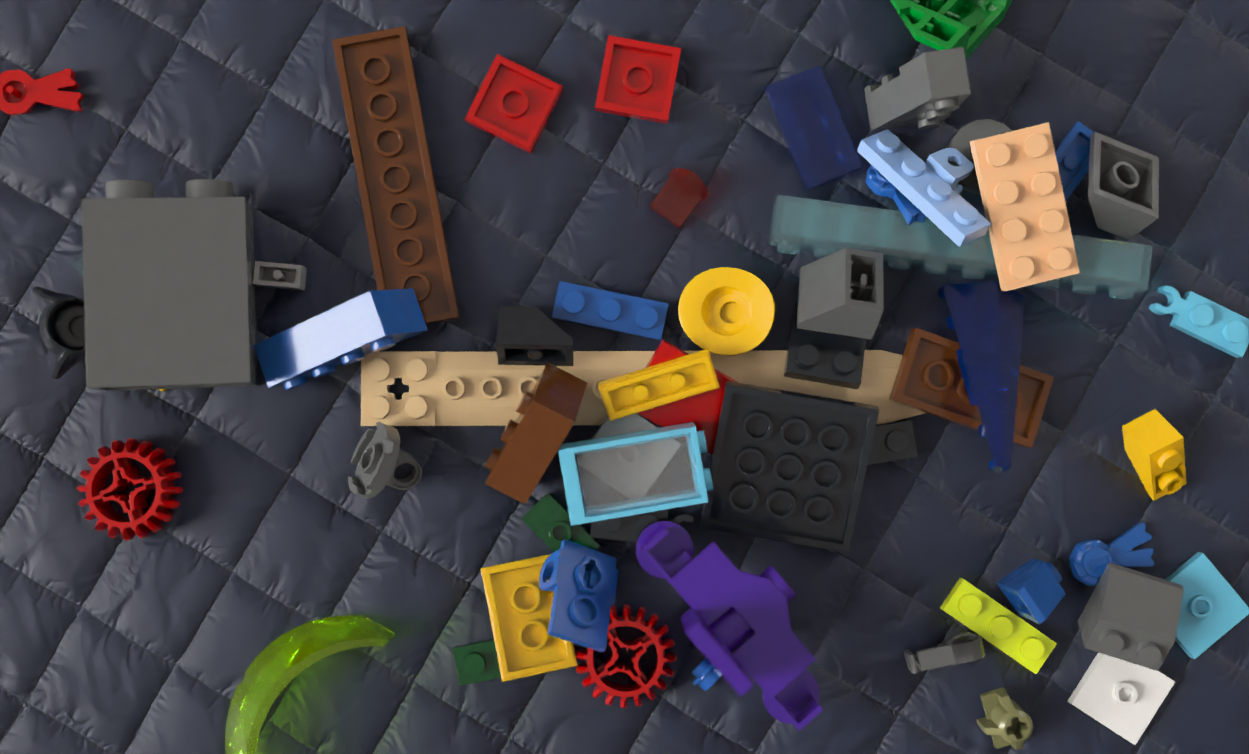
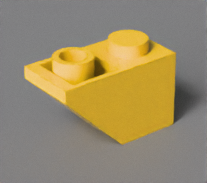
M1156 409L1122 426L1125 451L1153 501L1166 494H1173L1187 484L1183 436Z

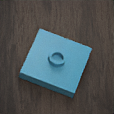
M1197 552L1165 579L1182 585L1184 589L1175 641L1190 658L1196 659L1249 614V607L1204 553Z

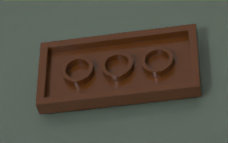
M913 328L910 331L889 400L1013 444L1032 448L1054 377L919 328Z

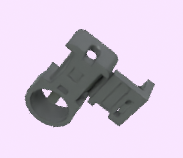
M970 632L957 633L948 640L941 641V644L937 647L916 651L917 654H913L909 649L903 650L907 668L912 674L947 665L972 662L986 656L981 636Z

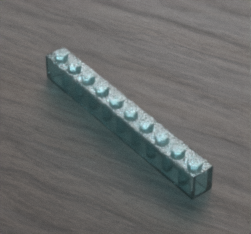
M778 195L774 201L769 245L777 246L778 252L799 254L800 249L814 251L815 257L823 258L841 249L852 248L883 253V260L888 261V266L892 268L910 269L911 264L925 266V272L935 274H947L948 269L962 271V277L971 279H984L985 274L998 276L988 230L985 235L959 247L927 216L924 223L915 221L909 225L902 213L895 210ZM1072 235L1080 273L1035 284L1036 287L1045 289H1058L1059 284L1073 286V292L1081 294H1095L1096 289L1110 291L1109 297L1133 299V294L1148 290L1153 246Z

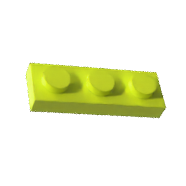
M961 577L940 606L941 610L980 635L1034 674L1038 673L1057 645L1049 637Z

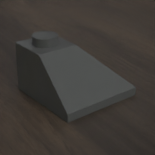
M1094 132L1090 136L1088 198L1097 228L1130 240L1159 218V157Z

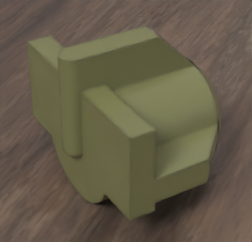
M1004 687L980 694L986 717L976 719L977 724L986 735H991L994 747L998 749L1011 745L1015 750L1023 749L1024 741L1031 736L1033 731L1031 717L1015 701L1010 699Z

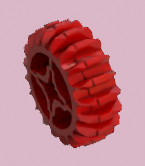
M136 438L127 439L125 444L122 440L112 441L111 449L107 446L100 447L98 449L100 458L89 457L87 459L92 470H82L79 473L82 478L87 479V483L78 485L76 488L79 492H86V499H81L78 505L81 507L89 506L91 509L84 518L87 520L98 518L95 529L103 531L108 528V537L116 538L121 534L124 540H132L135 535L142 539L149 536L150 530L153 532L161 531L163 528L161 521L169 522L174 518L168 508L175 509L181 505L178 500L173 499V494L182 493L184 489L180 486L174 487L173 480L181 478L182 474L180 472L171 473L169 470L176 461L173 458L162 461L165 449L156 448L153 450L151 441H143L139 445ZM131 458L143 463L150 470L153 477L145 478L140 475L137 466L132 465ZM112 471L113 482L110 485V487L106 489V482L110 472ZM132 483L133 485L144 484L142 487L135 488V491L130 492L129 495L127 493L118 494V492L130 487ZM156 489L154 502L146 512L145 509L148 508V494ZM109 501H117L121 504L124 513L128 512L130 519L115 512Z
M624 604V615L617 616V609L613 605L610 610L611 618L609 619L607 635L608 644L612 649L611 655L604 660L602 665L597 667L593 649L575 650L577 659L586 660V662L576 666V672L580 674L590 673L582 680V685L589 687L593 683L597 684L592 692L594 698H598L603 691H606V705L610 706L614 701V697L619 696L621 708L627 707V697H634V703L638 707L642 705L640 694L645 692L650 700L656 698L655 691L652 688L653 685L661 690L666 689L667 684L660 675L672 677L674 670L664 663L675 662L677 657L675 653L665 652L664 650L672 648L675 642L673 638L661 639L669 631V628L666 624L659 626L657 629L654 628L659 619L657 614H652L645 621L643 620L645 615L644 607L640 606L635 617L630 616V604ZM620 626L635 627L645 632L646 635L643 637L639 636L633 640H627L619 632H616L614 628ZM655 644L657 650L656 662L652 671L646 676L642 671L639 659L649 646ZM618 645L620 648L626 647L627 651L629 648L634 651L632 653L633 667L630 663L625 664L624 660L622 663L617 660L619 658ZM624 672L632 680H635L636 683L618 684L608 680L605 676Z

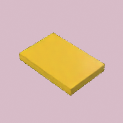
M551 554L481 568L502 682L577 666L573 643L548 635L554 592L540 589L539 576L545 560Z

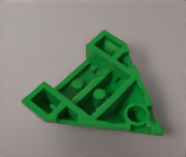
M890 0V2L916 41L938 51L964 47L965 59H967L1003 20L1012 0Z

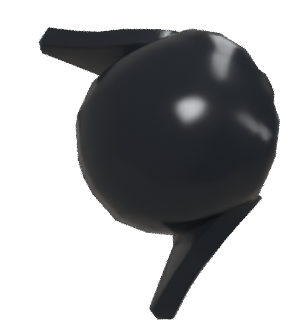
M36 286L33 288V293L46 304L39 317V333L45 347L58 355L52 377L60 379L70 368L86 356L84 299H78L72 295Z

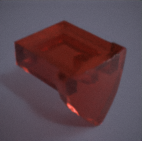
M674 168L668 174L669 180L650 205V209L680 229L700 200L705 201L709 193L705 184L694 172L683 168Z

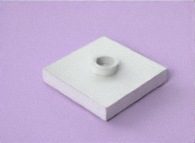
M1097 653L1067 702L1136 745L1175 681L1160 671Z

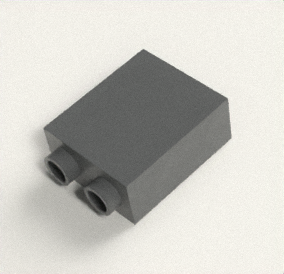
M218 179L190 180L185 183L186 198H155L154 184L151 182L113 180L105 183L106 198L82 199L86 388L100 391L258 386L257 354L254 345L257 344L255 285L253 284V210L245 197H233V183Z

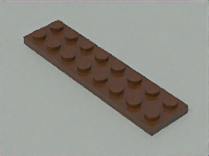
M405 26L332 39L377 290L413 288L426 324L458 319L460 314L408 31Z

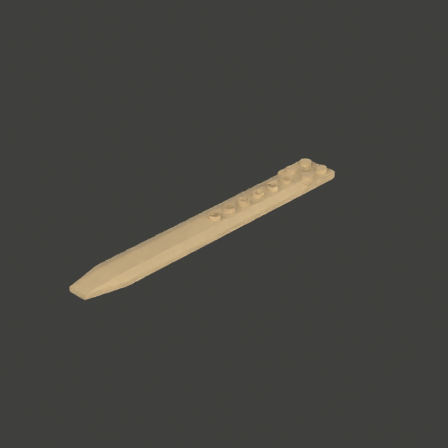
M787 350L749 351L732 356L709 352L714 368L739 383L878 406L877 424H886L925 414V412L889 400L903 356L883 350H865L861 385L858 389L784 377ZM497 351L372 352L365 355V358L361 360V426H377L376 423L378 422L389 426H507L510 419L516 421L520 413L516 412L522 397L526 391L531 393L545 366L498 365ZM573 351L574 366H556L587 382L573 426L602 425L608 414L598 382L644 369L655 351ZM685 351V352H687L688 354H692V353H696V352H699V351ZM398 378H402L404 385H409V392L403 393L400 400H397L395 394L390 392V385H394Z

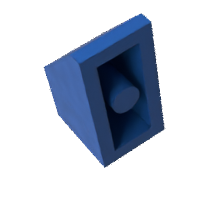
M1032 558L996 582L1015 612L1038 624H1041L1049 617L1066 594L1059 584L1063 579L1053 564L1050 562L1045 563L1035 558Z

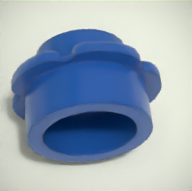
M707 657L691 672L696 677L693 685L698 684L704 691H707L722 676Z

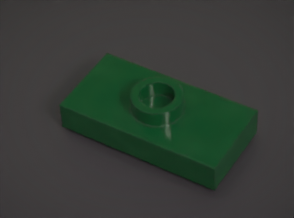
M549 492L521 518L553 552L560 549L561 541L564 539L593 550H597L600 547V544L590 536L581 524L571 526L569 512Z

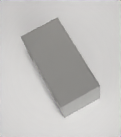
M255 261L253 284L259 287L305 291L307 268L302 265Z

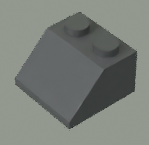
M1109 562L1078 619L1084 648L1158 671L1175 643L1184 591L1183 586Z

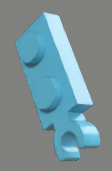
M1158 287L1157 291L1167 297L1168 303L1165 307L1158 303L1150 304L1149 309L1157 315L1171 314L1173 319L1169 326L1235 358L1243 357L1249 345L1248 318L1192 291L1185 292L1181 298L1179 292L1174 287Z

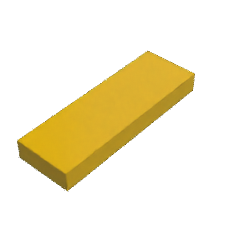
M708 349L598 382L610 421L720 388Z

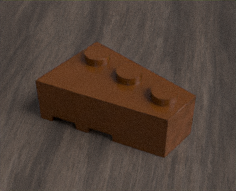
M547 362L531 393L526 391L516 410V412L520 413L516 421L510 419L500 438V440L504 441L501 449L494 447L485 464V467L490 469L485 482L486 485L526 504L575 423L587 382Z

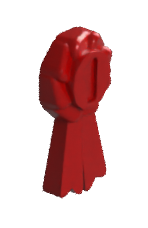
M70 68L36 80L22 70H7L0 74V109L11 116L30 114L37 103L82 112L80 102L84 99V95L79 92L63 91L80 87L79 83L74 80L75 71Z

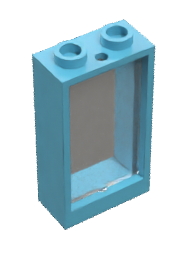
M689 422L561 444L558 454L571 526L707 503V491L713 490L710 468L703 469L701 454L707 453L704 431H697L695 424Z

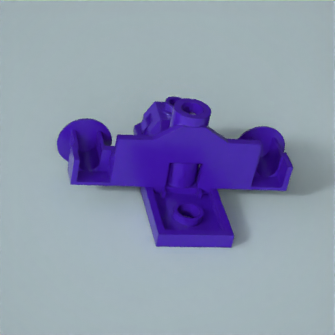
M659 521L646 527L637 540V559L641 567L648 574L657 578H666L690 605L691 608L681 616L685 633L741 697L754 686L748 675L749 673L763 689V702L769 714L780 722L793 724L799 731L803 729L823 709L819 705L820 689L813 675L805 670L816 659L791 631L787 603L796 596L795 592L771 565L759 576L738 570L714 542L692 559L693 543L691 537L683 527L674 522Z

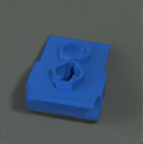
M566 539L561 541L560 549L552 553L545 560L539 576L540 589L554 592L548 635L599 652L606 650L611 606L615 604L618 580L617 558Z

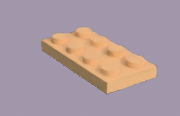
M1049 122L970 141L985 217L991 223L988 231L1001 291H1009L1080 273Z

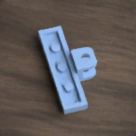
M888 129L861 140L857 151L956 245L961 247L986 234L991 223L960 196L963 186L959 185L958 182L971 174L974 164L957 149L945 148L930 154L925 163ZM948 161H954L959 166H953Z

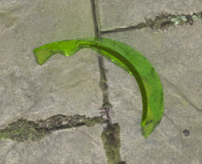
M345 615L310 621L278 637L253 660L245 671L244 680L236 687L226 721V754H255L261 727L272 704L290 681L307 667L340 651L368 646L385 647L392 641L395 633L364 615Z

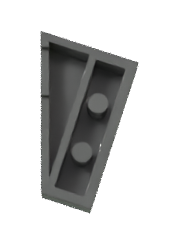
M964 47L924 52L899 67L900 75L893 79L892 74L886 75L881 78L882 85H869L865 87L870 131L918 125L919 130H927L941 126V122L949 118L950 114L955 109H958L959 105L971 94Z

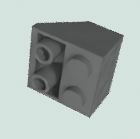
M844 248L800 268L797 328L873 339L884 311L883 253Z

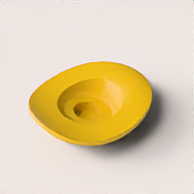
M718 267L698 274L686 285L679 300L678 314L684 332L696 345L703 349H708L709 352L732 356L747 353L765 340L773 325L775 303L766 284L752 273L738 268Z

